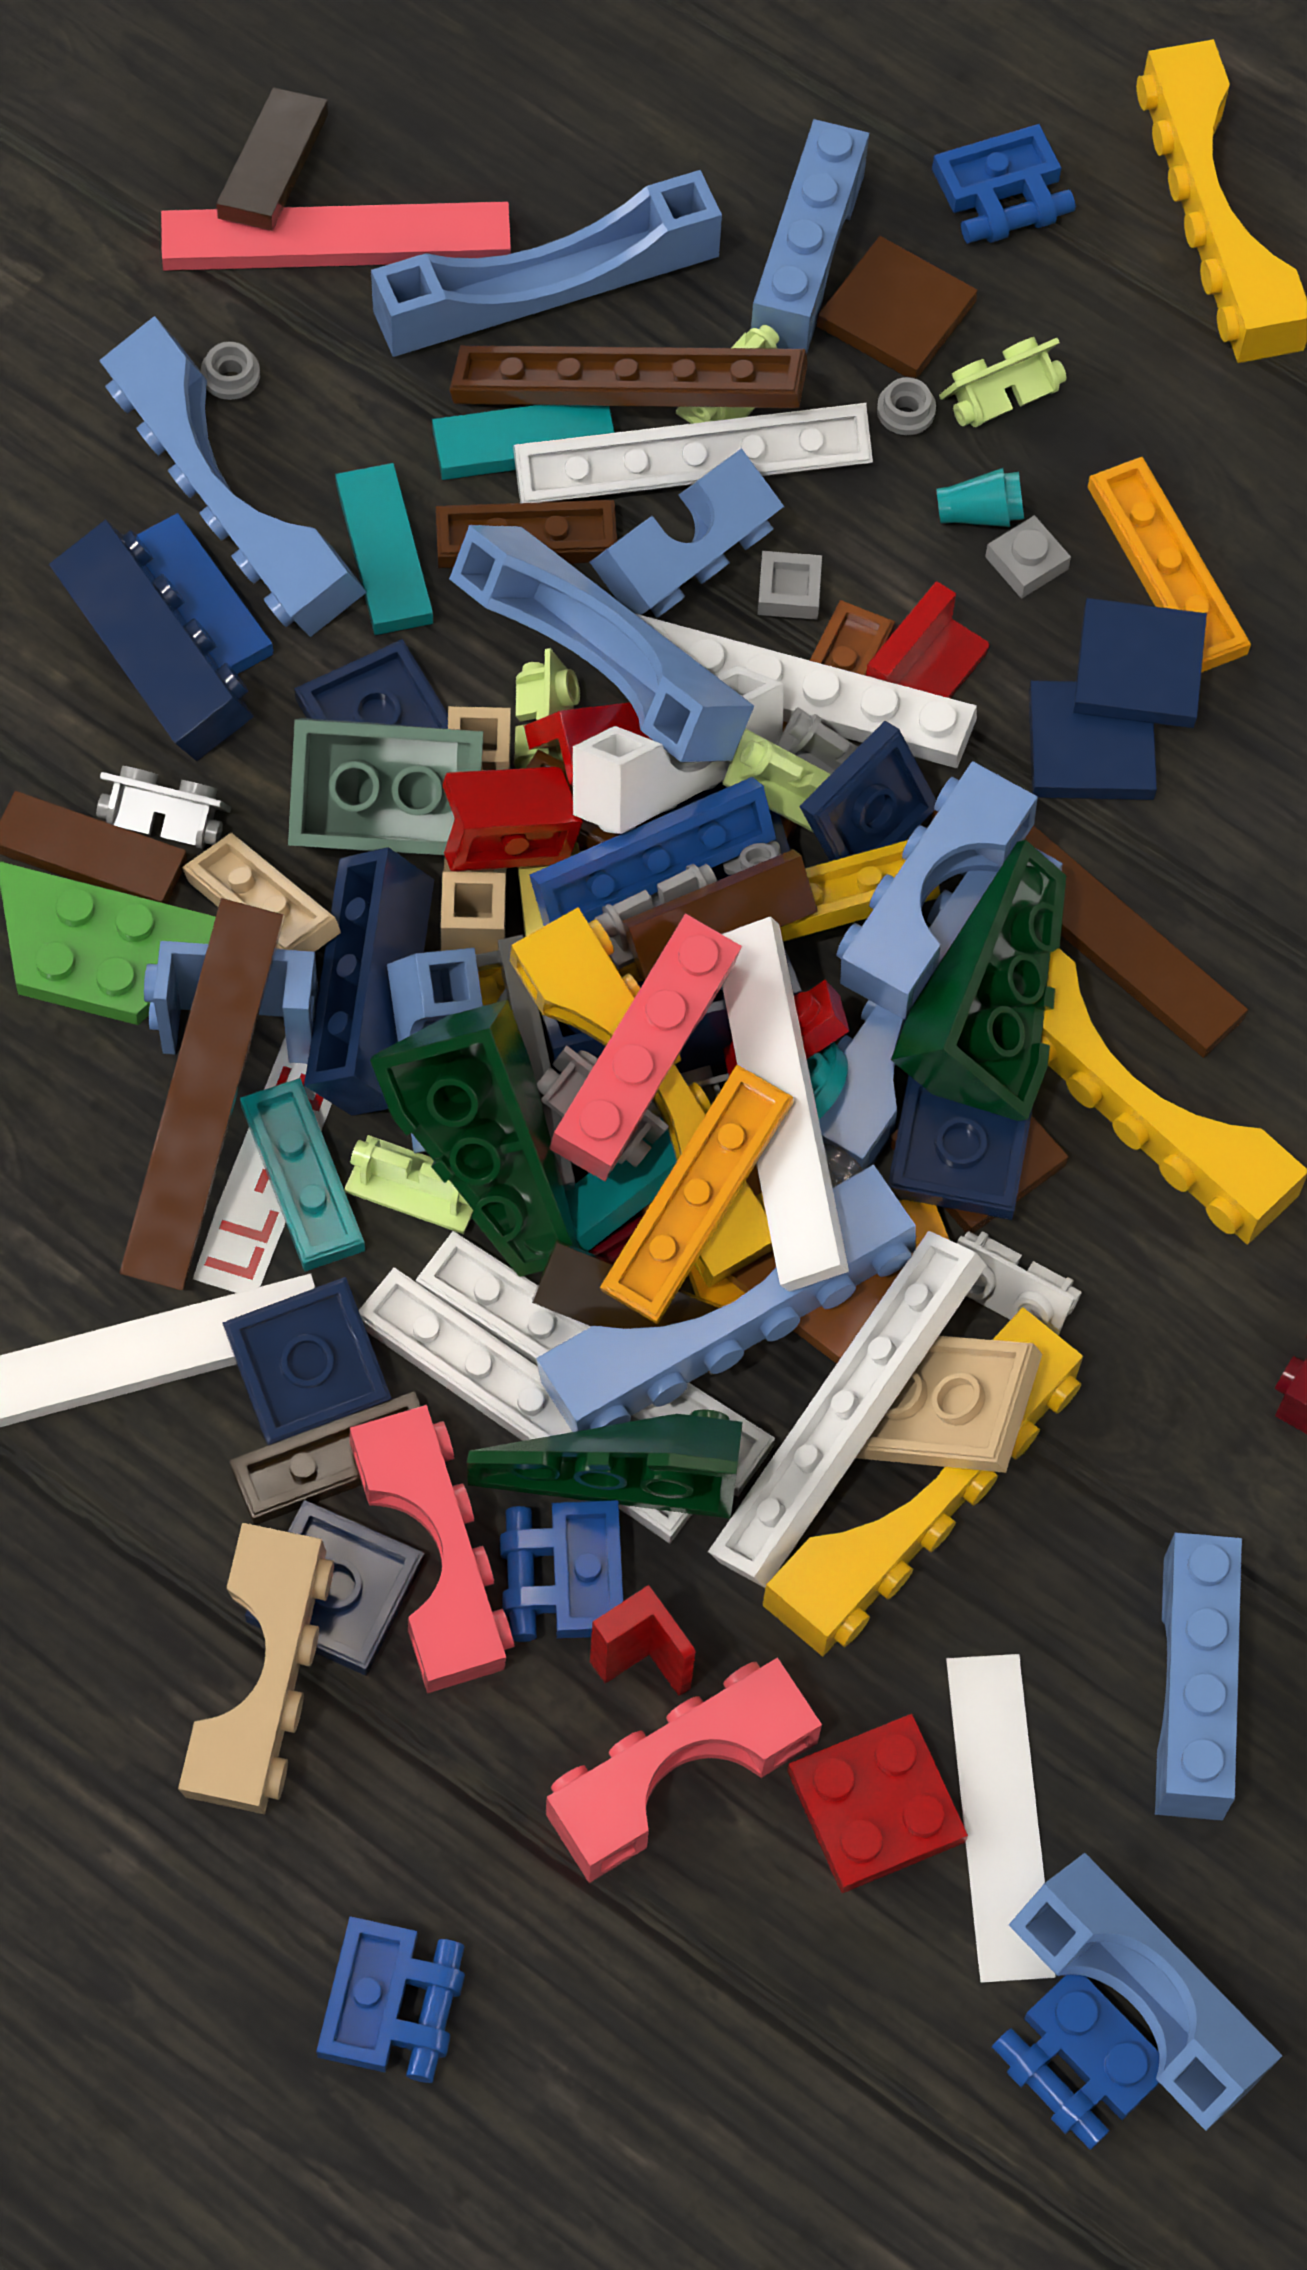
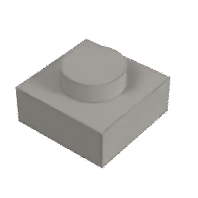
M1035 515L987 544L985 555L987 560L1021 599L1067 571L1071 556Z
M762 551L757 615L817 619L822 555Z

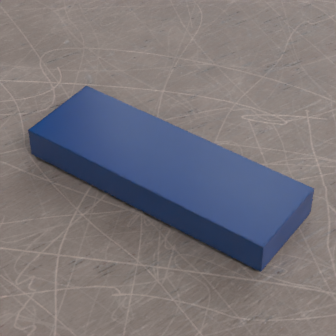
M178 513L137 534L154 558L146 564L153 576L157 578L159 575L164 574L184 599L185 603L177 608L187 623L195 618L215 642L217 647L209 654L218 667L227 663L236 674H239L273 655V644Z

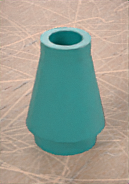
M1001 468L949 487L937 488L941 524L965 523L1010 527V521L1024 519L1019 472L1004 473V469Z

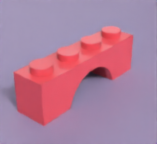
M685 913L556 1128L550 1150L606 1182L637 1130L670 1068L698 1023L703 1019L734 967L742 947L741 945Z
M427 1405L350 1427V1446L368 1504L370 1506L396 1509L413 1517L427 1529L439 1550L442 1563L439 1582L428 1600L408 1617V1633L427 1694L503 1671L506 1662L504 1650L514 1647L513 1637L504 1610L499 1609L492 1612L484 1587L494 1584L493 1574L484 1547L472 1548L464 1524L474 1522V1515L464 1484L461 1483L454 1486L451 1484L445 1462L454 1459V1452L444 1421L433 1424Z
M778 1657L761 1668L757 1662H751L739 1668L724 1681L723 1685L726 1689L705 1702H703L700 1696L686 1700L667 1715L666 1719L669 1723L647 1737L643 1731H637L628 1735L610 1749L609 1755L611 1758L590 1771H588L585 1765L576 1767L552 1784L551 1789L554 1793L547 1796L546 1816L589 1883L647 1848L649 1834L646 1816L647 1802L660 1780L676 1767L693 1760L717 1758L742 1765L762 1778L818 1744L822 1724Z

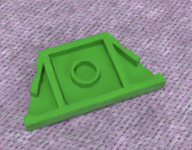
M0 862V888L15 982L19 995L139 1025L149 1016L150 1002L144 1001L145 971L147 964H158L160 941L209 944L215 916Z

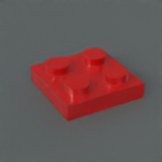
M912 1714L788 1764V1775L841 1893L966 1843L968 1834Z

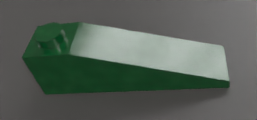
M1027 840L1018 841L914 1002L891 1057V1061L931 1094L1016 1121L1028 1120L1048 1067L1050 1045L1041 1043L1044 1011L1054 1009L1055 988L1047 986L1050 952L1060 947L1067 877Z
M508 999L448 1015L372 1056L370 1062L393 1120L406 1136L410 1133L413 1134L434 1162L431 1165L433 1170L444 1183L449 1180L473 1209V1220L519 1277L544 1271L556 1240L579 1248L555 1153L549 1149L551 1138L530 1057Z
M702 1409L695 1410L690 1415L676 1413L469 1450L467 1459L468 1486L586 1501L618 1500V1505L730 1519L743 1422L729 1420L726 1414L719 1411Z

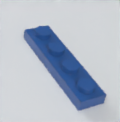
M750 777L530 874L543 925L546 926L579 907L589 923L595 917L603 914L602 907L607 904L613 906L644 890L649 895L658 892V883L685 871L686 866L690 864H695L698 868L708 864L712 868L739 856L742 850L749 845L756 843L766 844L775 840L776 835L764 786L754 777Z

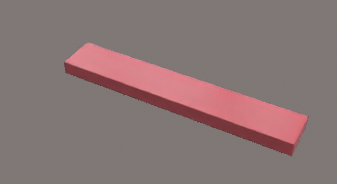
M508 202L284 207L273 231L218 219L217 209L161 211L163 271L389 265L425 253L452 258H483L511 254Z

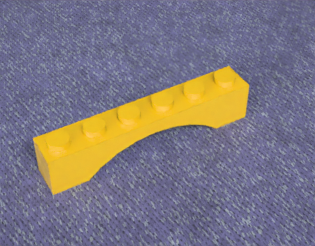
M1214 39L1148 51L1144 75L1137 78L1138 101L1142 110L1150 111L1153 120L1152 136L1155 150L1159 156L1165 155L1169 166L1168 183L1171 196L1175 202L1181 201L1186 214L1184 228L1187 242L1191 248L1197 247L1201 257L1200 272L1203 288L1207 295L1213 294L1218 306L1217 325L1223 342L1230 341L1237 363L1304 351L1307 342V297L1297 270L1274 256L1249 234L1232 212L1218 183L1213 161V135L1222 120L1230 83Z
M579 907L511 945L510 962L542 1015L571 1025L605 1046L640 990L638 983L632 975L628 973L621 977L610 960L609 955L614 953V947L602 925L596 919L588 923ZM680 1054L653 1098L664 1123L669 1126L667 1129L676 1162L712 1106L706 1094L696 1082L689 1086L686 1084L675 1064L681 1061ZM744 1182L694 1264L708 1288L773 1250L762 1192L755 1196L748 1183Z
M1059 948L1050 952L1047 986L1055 988L1054 1009L1044 1011L1041 1042L1050 1045L1048 1066L1066 1081L1068 1090L1079 1103L1088 1108L1095 1107L1112 1122L1115 1133L1127 1146L1135 1150L1142 1149L1159 1165L1161 1174L1171 1186L1181 1192L1188 1191L1206 1207L1209 1218L1220 1230L1227 1234L1235 1233L1248 1245L1299 1196L1307 1178V1168L1263 1129L1229 1125L1195 1115L1161 1098L1134 1078L1108 1050L1093 1026L1079 990L1075 962Z
M1024 1307L1018 1311L993 1339L1033 1343L1042 1353L1011 1457L1015 1460L1028 1449L1039 1434L1040 1429L1035 1424L1050 1408L1056 1414L1060 1413L1076 1395L1081 1387V1383L1076 1380L1083 1359L1082 1354ZM944 1467L938 1477L910 1502L881 1519L845 1532L810 1537L766 1584L763 1607L822 1657L836 1642H839L843 1647L848 1646L859 1635L870 1619V1616L864 1611L880 1594L889 1600L899 1591L913 1572V1568L908 1563L923 1547L930 1553L933 1552L954 1528L956 1522L951 1518L954 1512L965 1500L973 1506L976 1505L994 1485L998 1475L993 1471Z

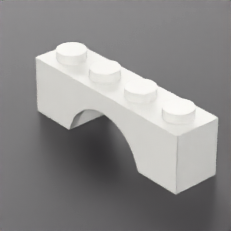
M734 666L716 675V677L754 705L746 729L777 744L783 733L784 683L739 666ZM613 726L573 746V815L599 825L600 829L605 832L615 834L628 832L648 819L662 812L674 809L677 804L694 795L716 787L719 782L725 779L730 761L680 762L664 749L663 744Z

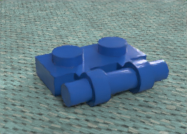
M1040 124L934 155L932 170L953 213L975 207L979 215L978 217L961 222L962 235L967 244L985 238L990 243L1008 238L1009 231L1034 224L1036 228L1056 223L1057 216L1075 211V200L1069 189L1050 194L1047 185L1059 182L1061 166ZM1023 193L1027 201L1005 209L1002 208L999 202L1000 199Z
M618 1500L552 1503V1528L533 1529L531 1508L517 1506L506 1509V1532L500 1535V1556L507 1560L508 1589L502 1593V1609L505 1615L509 1617L513 1641L527 1642L535 1640L537 1638L536 1616L541 1613H556L557 1639L591 1637L592 1622L623 1602ZM539 1556H554L555 1585L535 1586V1558Z
M350 1916L316 2051L317 2058L386 2073L391 2047L397 2046L411 2051L406 2077L419 2082L432 2083L438 2058L446 2057L451 2035L445 2029L453 1997L460 1996L465 1974L459 1969L465 1946L456 1941L439 1939L433 1963L413 1959L418 1939L417 1931ZM406 1985L426 1990L418 2024L398 2019Z
M1066 1975L1026 2013L1025 2021L1042 2037L1034 2045L1029 2047L1010 2028L992 2046L1010 2066L1006 2073L1021 2088L1027 2084L1055 2113L1051 2120L1065 2134L1072 2131L1090 2150L1110 2132L1092 2113V2110L1101 2101L1123 2120L1160 2084L1156 2079L1159 2067L1158 2050L1086 1976ZM1057 2055L1086 2083L1075 2094L1047 2066Z

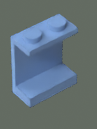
M160 941L158 964H147L144 1001L150 1002L149 1029L159 1030L163 1054L176 1055L181 1009L191 1010L208 944ZM276 949L259 1015L284 1017L289 1063L307 1064L319 993L315 952Z

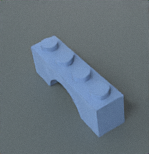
M813 119L753 302L751 329H759L762 325L773 328L779 336V342L776 344L777 349H805L807 355L817 324L818 314L821 311L836 244L845 219L850 220L864 178L869 140L868 132Z
M973 761L960 780L951 777L942 788L936 800L934 810L938 813L929 827L925 828L919 825L910 836L902 853V858L906 861L897 875L893 877L886 874L875 889L869 904L873 911L863 926L854 923L844 935L836 954L841 959L840 984L906 1020L911 1007L939 965L941 944L928 929L921 911L926 898L940 883L954 875L976 870L998 872L1018 841L1024 840L1033 827L1038 796Z
M1175 1532L1164 1557L1162 1622L1165 1624L1167 1636V1678L1164 1714L1157 1748L1155 1815L1223 1820L1235 1799L1242 1538Z
M1086 1853L1045 1882L1009 1924L1015 1933L1057 1976L1082 1975L1103 1982L1123 1995L1140 2012L1149 2025L1158 2047L1159 2067L1156 2076L1157 2081L1205 2131L1237 2104L1282 2057L1278 2050Z

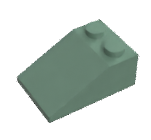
M295 719L288 845L369 851L389 847L393 851L401 853L444 855L455 818L442 784L446 773L481 771L484 731L340 720Z

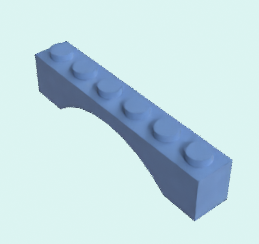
M701 170L648 185L625 204L597 222L569 236L537 248L508 255L483 258H452L425 253L372 269L373 312L391 354L395 357L719 257L722 214Z
M155 316L99 360L113 378L105 386L106 389L127 414L136 409L144 420L143 423L136 427L140 435L158 456L165 451L168 452L176 463L168 469L172 478L189 498L193 497L196 493L200 495L207 507L199 512L221 541L228 536L232 538L239 550L231 555L253 584L262 578L271 591L264 598V601L285 627L295 621L311 637L367 593L336 550L315 528L286 523L258 512L232 493L217 467L208 439L205 414L207 379L176 338Z
M469 525L449 578L453 583L486 609L511 618L546 635L596 667L630 701L639 718L640 730L653 741L663 744L664 749L680 762L732 761L754 709L753 704L524 528L518 526Z
M1038 850L1062 871L1063 863ZM976 870L960 873L964 878L955 891L952 893L944 890L935 901L928 915L927 922L931 924L929 930L941 944L939 963L997 872ZM870 1000L867 1001L861 1014V1019L865 1023L854 1039L846 1035L837 1045L846 1055L848 1074L838 1098L824 1116L819 1119L827 1162L852 1177L876 1162L888 1144L890 1134L895 1132L897 1105L893 1082L895 1063L891 1061V1057L906 1020Z
M872 1165L832 1188L849 1272L789 1292L780 1285L776 1267L764 1281L740 1298L702 1317L664 1327L621 1329L591 1326L537 1357L536 1361L541 1383L572 1432L630 1422L632 1415L651 1404L656 1407L666 1405L683 1394L687 1389V1383L710 1371L712 1374H718L731 1368L742 1358L744 1350L765 1338L767 1341H776L786 1336L797 1327L802 1316L820 1306L824 1309L836 1307L847 1300L856 1290V1286L876 1274L880 1277H885L901 1269L916 1250V1225L876 1167Z

